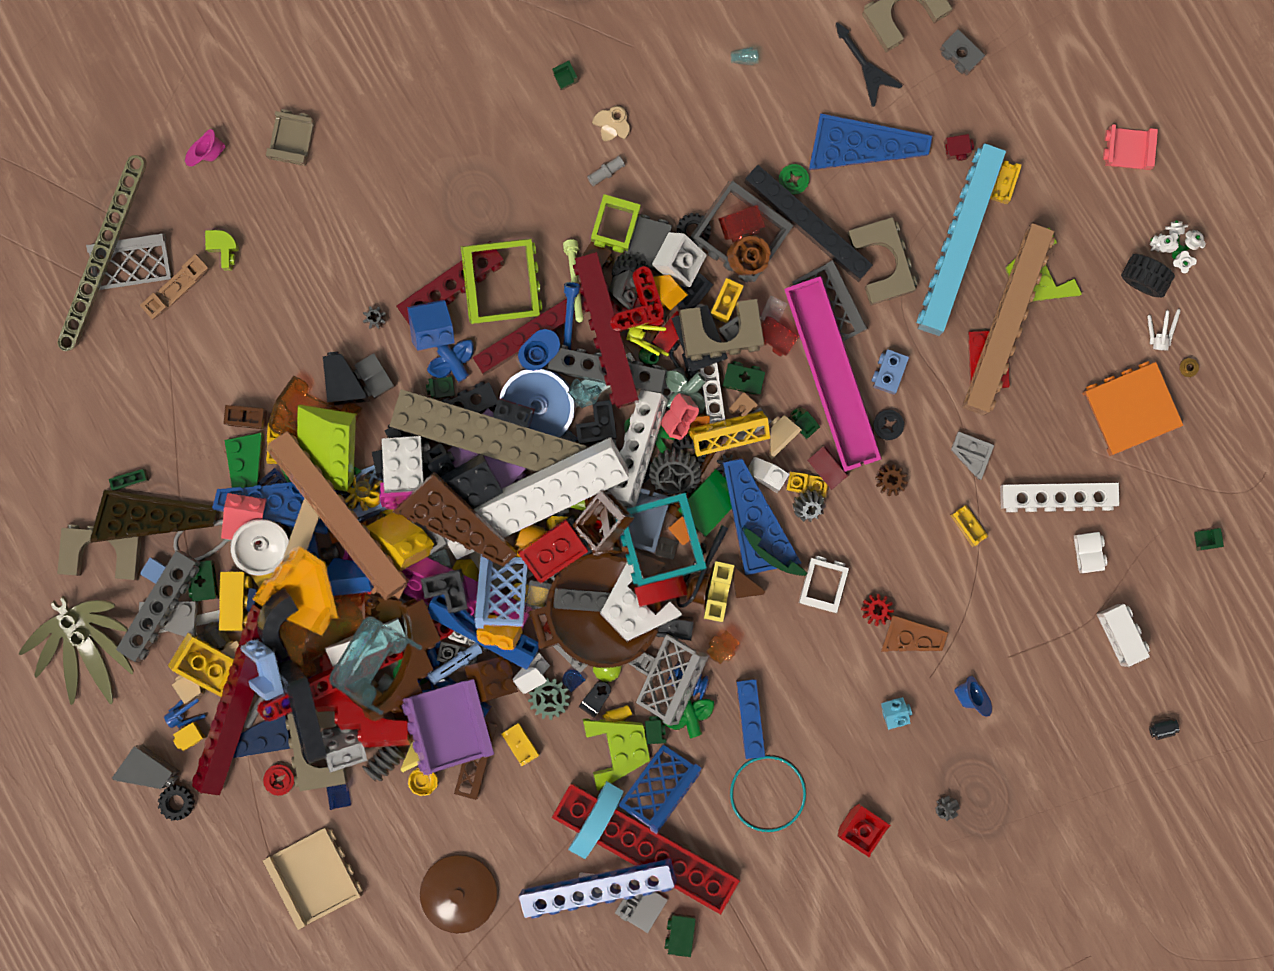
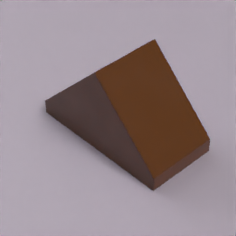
M736 568L733 570L736 598L765 594L766 591Z

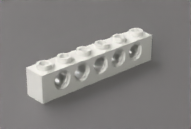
M641 390L638 396L639 403H635L634 414L630 417V427L624 437L623 449L620 451V455L627 467L633 464L632 468L629 469V479L608 488V492H611L623 506L636 507L668 402L661 393ZM639 445V448L634 451V448Z
M1119 483L1001 485V509H1006V512H1018V509L1025 508V512H1037V508H1044V512L1056 511V508H1064V511H1075V508L1083 507V511H1095L1094 507H1102V511L1114 510V507L1119 506ZM1058 492L1064 496L1062 503H1058L1055 499V495ZM1076 492L1083 495L1081 503H1078L1074 498ZM1095 492H1099L1102 495L1101 502L1094 500ZM1019 493L1024 494L1026 497L1023 504L1017 501ZM1038 493L1044 495L1045 500L1043 503L1037 502L1036 495Z

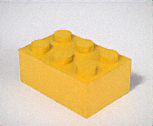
M220 572L219 630L243 631L249 613L246 608L249 588L253 589V578L250 577V574L245 572Z

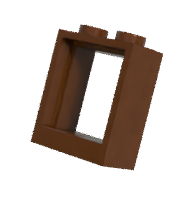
M600 490L573 526L577 530V534L589 543L590 549L594 552L607 553L634 517L611 492ZM606 507L618 521L601 540L589 525L601 510Z

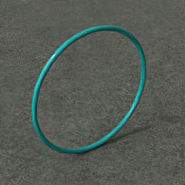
M765 756L746 762L737 771L731 783L730 800L735 814L745 825L761 832H775L790 826L799 817L805 805L806 788L801 774L791 763L779 757ZM761 759H775L789 765L798 775L803 788V800L799 812L789 823L776 829H761L747 823L737 812L733 800V787L739 773L750 763Z

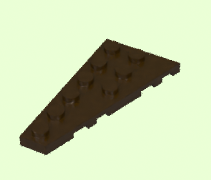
M104 490L90 541L94 543L214 527L218 510H213L211 505Z

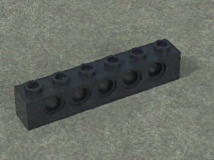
M483 381L474 386L475 389L469 392L465 389L457 393L458 397L453 399L448 397L441 400V402L454 406L457 403H462L464 409L481 414L488 408L496 407L498 400L490 383ZM474 395H480L482 398L481 402L477 405L471 403V398ZM390 424L387 426L388 429L384 430L388 438L404 437L401 430L391 428ZM411 434L408 437H414L418 435Z

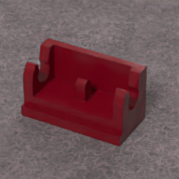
M825 446L807 460L831 490L849 476Z

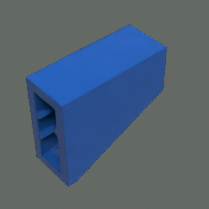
M334 558L326 569L333 596L371 592L374 588L355 561Z

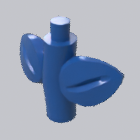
M472 340L460 341L454 345L453 349L448 345L438 346L436 352L440 357L434 358L429 363L428 373L436 378H445L452 371L458 383L465 380L469 374L463 363L468 362L472 358L474 350Z

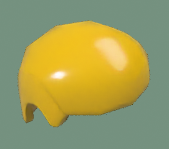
M416 768L408 777V786L418 796L430 795L438 786V778L434 772L431 775H423V772Z

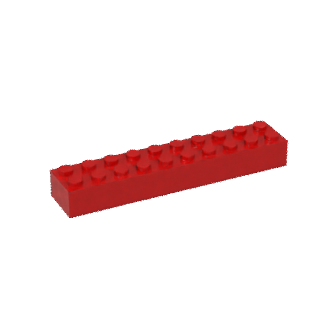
M571 782L551 818L579 833L598 799L593 794ZM616 808L596 844L635 866L671 859L676 877V883L673 888L721 915L740 879L659 832L655 834L650 830L649 826Z

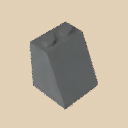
M141 744L132 748L112 779L119 782L163 789L175 784L179 778L177 776L179 770Z

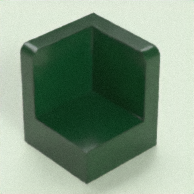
M570 61L552 68L560 90L578 83L577 75Z
M1221 528L1194 532L1197 551L1224 547Z

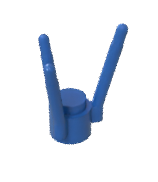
M197 698L182 709H178L183 704V701L180 700L173 708L169 709V713L164 715L170 728L175 726L181 728L186 724L205 718L206 715L203 714L183 721V713L198 703L199 699Z

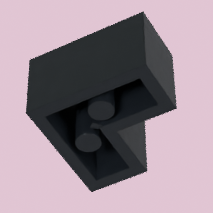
M611 400L593 402L595 422L576 424L578 443L582 445L604 441L610 437L617 440Z
M462 568L426 576L421 579L425 598L444 594L449 613L471 607Z

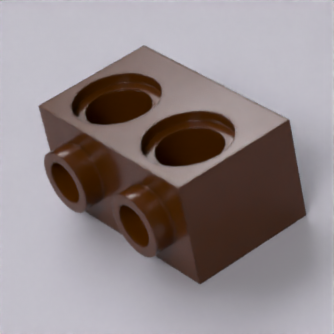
M225 405L223 424L234 427L265 429L267 410L264 408Z

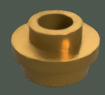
M1187 358L1180 363L1179 370L1183 376L1193 377L1198 373L1199 365L1196 360ZM1188 364L1192 365V371L1187 370Z

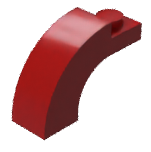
M683 576L634 588L639 607L688 595L687 585Z

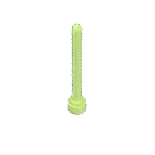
M573 239L566 240L563 243V249L569 259L571 282L579 283L578 275H575L573 265L576 264L575 258L579 251L578 241ZM580 290L574 302L577 322H582L584 319Z

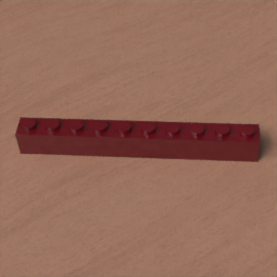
M252 604L251 610L247 615L245 628L241 633L239 646L235 651L233 664L229 669V675L223 687L220 702L217 704V711L214 720L211 722V729L208 738L205 740V747L202 756L199 758L196 774L192 779V787L200 793L220 796L255 693L250 688L249 680L259 676L256 662L241 651V646L251 640H259L261 642L257 631V620L263 606Z

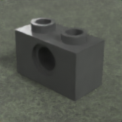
M958 29L940 48L942 51L941 55L946 60H951L955 64L956 70L961 74L964 73L966 76L985 57ZM956 51H964L966 57H959Z

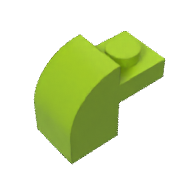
M206 230V250L208 252H221V268L224 271H232V265H235V255L232 252L239 251L237 242L227 232Z

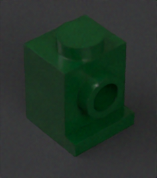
M649 716V720H645L647 744L666 743V738L662 739V735H666L665 724H661L660 717Z

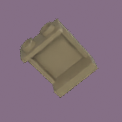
M281 109V112L275 111L276 119L270 148H267L266 151L267 158L306 166L315 124L313 118L304 113L294 115L291 111Z

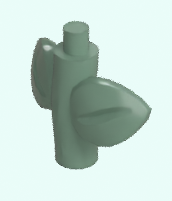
M667 371L665 373L666 384L674 392L669 396L670 399L667 402V407L670 408L673 399L680 393L690 396L699 408L698 413H702L705 408V399L697 391L707 383L705 377L698 372L688 382L683 373Z

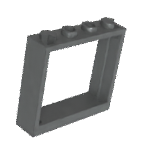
M729 181L694 230L690 239L701 250L702 248L709 252L708 256L712 259L722 261L724 263L723 266L732 272L733 269L729 265L728 257L700 237L729 193H732L780 229L769 244L771 252L769 260L793 225L737 183ZM761 272L750 276L739 275L738 277L746 283L748 281L755 282Z

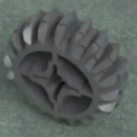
M675 448L672 452L666 449L665 454L660 452L658 457H654L650 465L649 476L651 482L655 484V489H660L661 494L667 492L668 496L671 494L676 496L686 492L691 493L693 488L696 489L701 480L699 461H696L695 456L690 457V452L683 453V449L680 452L676 451Z

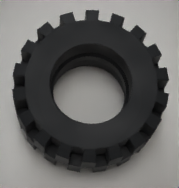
M1132 254L1121 277L1127 284L1138 291L1153 297L1162 298L1168 291L1175 275L1167 266L1153 258L1142 254Z

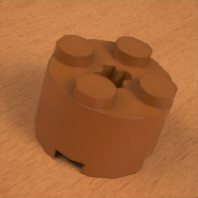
M747 236L736 240L727 252L730 267L738 275L750 276L762 272L768 266L769 256L771 255L768 244L756 236Z

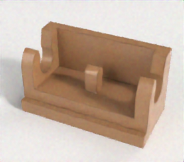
M743 392L729 408L728 412L734 414L739 409V412H743L741 414L743 417L752 410L754 411L758 404Z

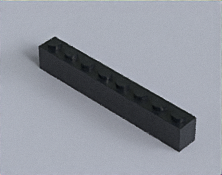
M759 165L745 178L744 183L857 282L872 268L873 264Z

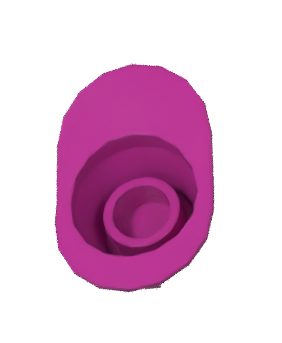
M207 130L189 148L185 157L186 165L189 167L195 166L201 160L214 161L224 150L225 144L215 136L214 130Z

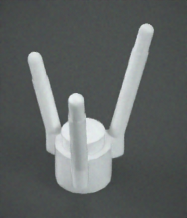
M1180 309L1176 311L1169 335H1166L1169 310L1165 313L1162 334H1156V337H1154L1151 315H1148L1150 344H1153V349L1166 351L1169 349Z

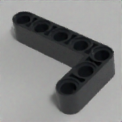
M292 659L278 663L277 668L282 688L288 695L304 760L307 764H311L324 759L327 755L308 680Z

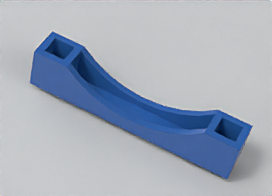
M444 594L434 596L427 608L433 620L526 670L539 649L538 642L526 635H521L514 650H503L496 645L482 644L477 641L478 628H476L475 618L466 610L449 613Z

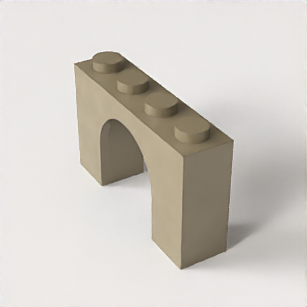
M879 0L876 3L872 1L864 7L865 10L862 13V16L886 53L900 45L904 40L891 17V8L900 0ZM916 0L925 8L933 23L949 15L952 11V7L947 0Z
M893 217L850 230L847 233L850 244L856 251L879 245L889 249L895 257L896 268L892 276L865 286L870 306L913 293L916 290L915 287H917L916 278L914 275L911 276L909 270L912 268L909 257L906 258L904 250H906L903 239L900 240L898 232H900L898 222H894Z
M757 299L737 302L736 310L739 331L733 340L725 343L715 342L705 334L700 307L680 310L679 317L686 358H691V361L701 360L703 356L710 355V358L721 357L722 353L729 352V355L740 354L741 350H748V352L760 351V348L764 345Z
M68 525L67 528H61L57 574L81 576L83 553L85 548L91 543L90 537L94 526H87V530L79 529V525ZM142 536L109 540L108 542L113 545L117 555L115 578L138 580Z
M316 710L320 729L338 726V724H335L334 711L318 712ZM288 714V719L285 722L287 730H290L291 738H288L289 747L293 749L294 753L291 761L293 769L296 768L297 776H294L296 788L299 787V791H306L348 783L346 768L330 772L328 767H318L312 763L307 764L305 762L293 714Z

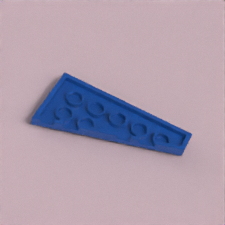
M820 113L809 170L928 156L932 136Z
M739 458L723 462L744 574L749 575L777 568L766 562L751 547L742 531L743 526L762 539L758 546L786 565L790 559L796 564H801L800 559L743 459Z
M292 482L245 488L217 489L212 508L213 510L224 512L227 493L266 499L263 519L294 527L304 497ZM319 517L314 532L327 534L328 527Z

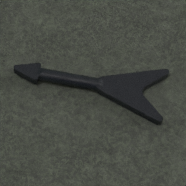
M838 22L835 24L838 38L844 40L862 66V73L871 107L876 105L879 86L902 88V84L865 59L849 36L850 31Z

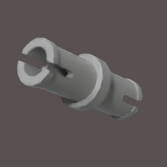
M617 156V158L606 165L602 164L600 169L588 175L587 178L594 187L605 178L609 179L612 177L611 174L625 167V164L621 157Z

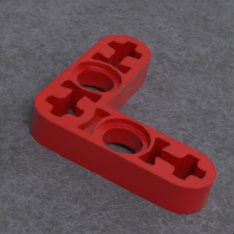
M641 266L633 272V281L641 307L619 312L612 316L610 324L614 330H627L655 322L663 317L662 303L652 272L648 267ZM641 273H642V274H645L646 277H645V278H642V277L640 278V277H639V274H641ZM645 289H648L652 292L651 299H647L645 297ZM652 310H653V311H657V314H656V315H654V314L652 315V314H651V311H652ZM634 312L641 315L640 322H636L633 319ZM628 319L623 324H617V320Z

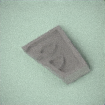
M139 602V611L144 602ZM161 602L157 604V610L159 612L163 610V604ZM179 602L178 607L169 614L168 617L170 619L168 623L161 629L183 637L188 632L196 636L198 603ZM148 619L147 625L153 626V621Z

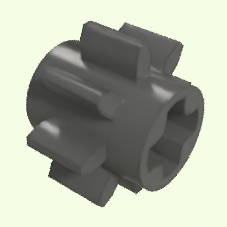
M369 306L370 311L368 313L363 312L367 318L363 320V323H370L369 329H372L373 326L380 329L379 325L381 323L386 324L383 320L386 313H379V306L376 310ZM373 314L379 316L377 317V322L370 320L373 318Z
M948 795L936 801L938 806L935 809L940 818L948 821L958 816L956 811L960 807L956 799L950 798Z

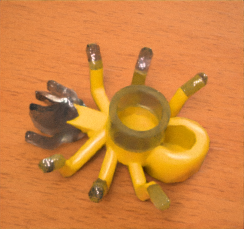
M354 471V488L350 487L348 492L336 490L338 492L337 495L342 497L349 496L345 499L346 503L355 497L353 503H350L348 507L353 510L358 501L360 502L361 510L368 511V507L373 508L380 504V493L376 490L380 483H383V480L377 482L371 490V486L368 483L370 473H366L364 481L356 483V472Z

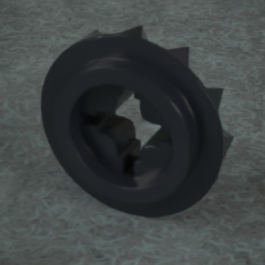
M894 410L880 412L875 417L873 424L875 433L884 440L898 438L904 430L902 416ZM885 418L889 422L896 421V423L892 425L893 433L888 428L882 429V427H884V425L886 424Z

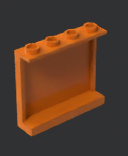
M1147 361L1138 365L1140 369L1133 371L1132 368L1121 372L1122 376L1116 379L1114 376L1103 380L1104 384L1100 386L1097 383L1086 387L1087 391L1082 393L1083 396L1086 395L1108 446L1106 450L1109 456L1184 426L1156 362L1150 364Z

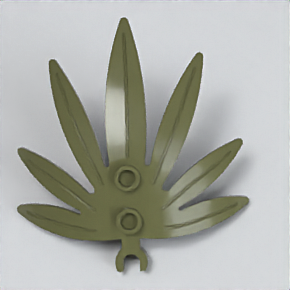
M65 596L60 598L62 605H58L54 600L51 603L52 608L59 611L60 614L43 623L28 638L19 651V655L30 651L52 633L40 654L34 675L37 678L51 661L59 645L60 638L63 637V668L70 705H73L75 702L78 687V660L75 646H77L80 656L96 685L109 704H112L114 700L109 673L99 649L90 636L130 674H133L134 670L127 657L116 650L118 645L100 629L91 625L90 622L106 628L127 632L128 628L118 620L103 614L91 613L112 609L115 607V603L106 600H89L69 609Z

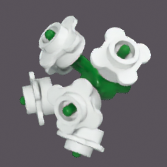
M1176 220L1171 222V226L1165 227V229H1169L1170 235L1166 236L1160 233L1159 236L1155 235L1150 239L1151 251L1172 253L1173 265L1179 267L1182 273H1187L1189 268L1197 262L1196 258L1191 257L1187 251L1189 249L1197 250L1199 247L1204 248L1206 244L1203 240L1204 236L1199 231L1192 230V232L1188 231L1185 234L1186 245H1180L1179 235L1185 233V228L1188 225H1183L1182 221Z

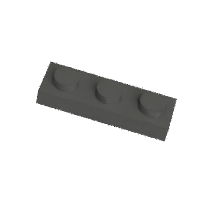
M555 588L553 608L601 612L610 593Z

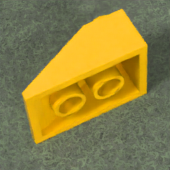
M394 512L366 526L371 538L380 543L382 552L391 557L394 567L400 571L428 557L434 546L433 541L423 529Z
M188 632L168 667L175 673L221 697L234 659Z

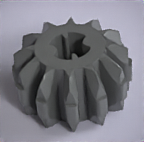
M807 489L806 493L800 492L799 497H794L795 502L792 503L794 513L803 522L807 519L811 522L813 518L818 519L819 514H824L823 509L826 508L823 496L818 494L816 490L811 492Z

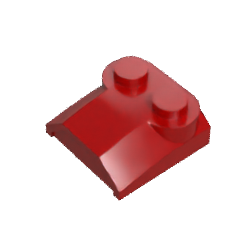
M858 804L850 810L840 825L837 836L870 858L871 853L891 825Z

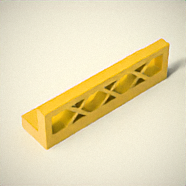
M763 411L689 428L696 456L770 439L768 417ZM764 426L765 434L758 436L753 434L757 427ZM740 431H745L747 433V435L742 440H737L735 438L737 433ZM725 435L729 437L725 444L720 445L716 442L720 436ZM708 440L710 442L708 447L700 450L699 441Z

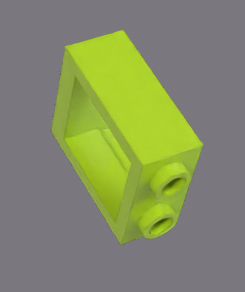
M604 194L591 236V241L594 242V245L605 248V245L613 247L612 250L619 253L628 252L641 205ZM606 206L633 214L625 243L598 235Z

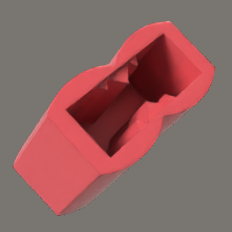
M680 393L676 395L671 403L670 410L665 413L661 421V425L669 437L678 440L683 439L688 433L690 424L696 419L699 408L690 396Z

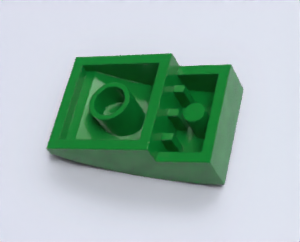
M716 469L687 498L695 529L704 537L732 509L726 478L722 477V474ZM679 507L677 511L682 515L681 508Z

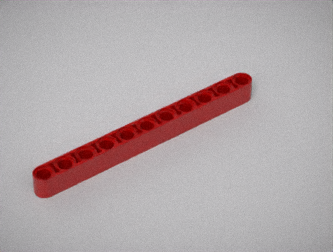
M432 620L441 640L453 633L454 630L448 627L440 631L441 623ZM406 637L388 644L389 647L336 665L307 679L313 701L402 659L405 651ZM395 647L394 654L388 656V650ZM373 656H377V657H378L377 662L374 663V664H371V663H370L371 658H372ZM356 664H360L359 671L353 672V667ZM342 672V678L339 681H335L336 674ZM325 681V686L322 689H317L318 683ZM285 690L283 691L284 694L268 701L263 700L258 704L257 712L264 720L273 721L292 712L290 703L286 706L281 705L283 699L288 698ZM269 706L272 707V711L264 715V709Z

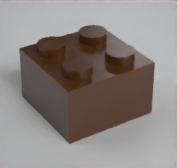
M502 656L465 666L468 680L474 679L480 703L518 692L517 686L513 681L514 675L510 661Z

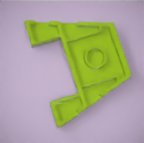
M1015 259L1005 268L1008 276H1010ZM1045 265L1039 272L1042 273L1041 280L1033 289L1036 293L1032 302L1078 297L1082 293L1075 279L1056 287Z
M582 719L587 738L605 733L607 737L612 768L593 772L597 791L604 787L606 781L613 783L650 761L642 723Z

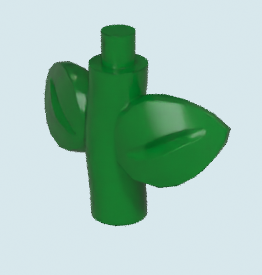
M689 699L679 724L670 726L666 723L664 724L673 730H680L687 726L690 739L700 736L702 731L699 721L706 720L711 716L714 710V701L711 699H698L692 704Z

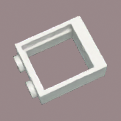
M815 556V559L811 558L809 561L808 574L805 576L798 603L837 613L849 568L845 567V563L834 561L832 564L826 562L827 558ZM815 565L842 572L833 604L806 597Z

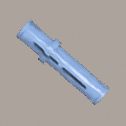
M475 643L465 651L458 652L456 657L432 673H429L428 677L435 685L461 666L468 665L470 660L483 652L479 645Z

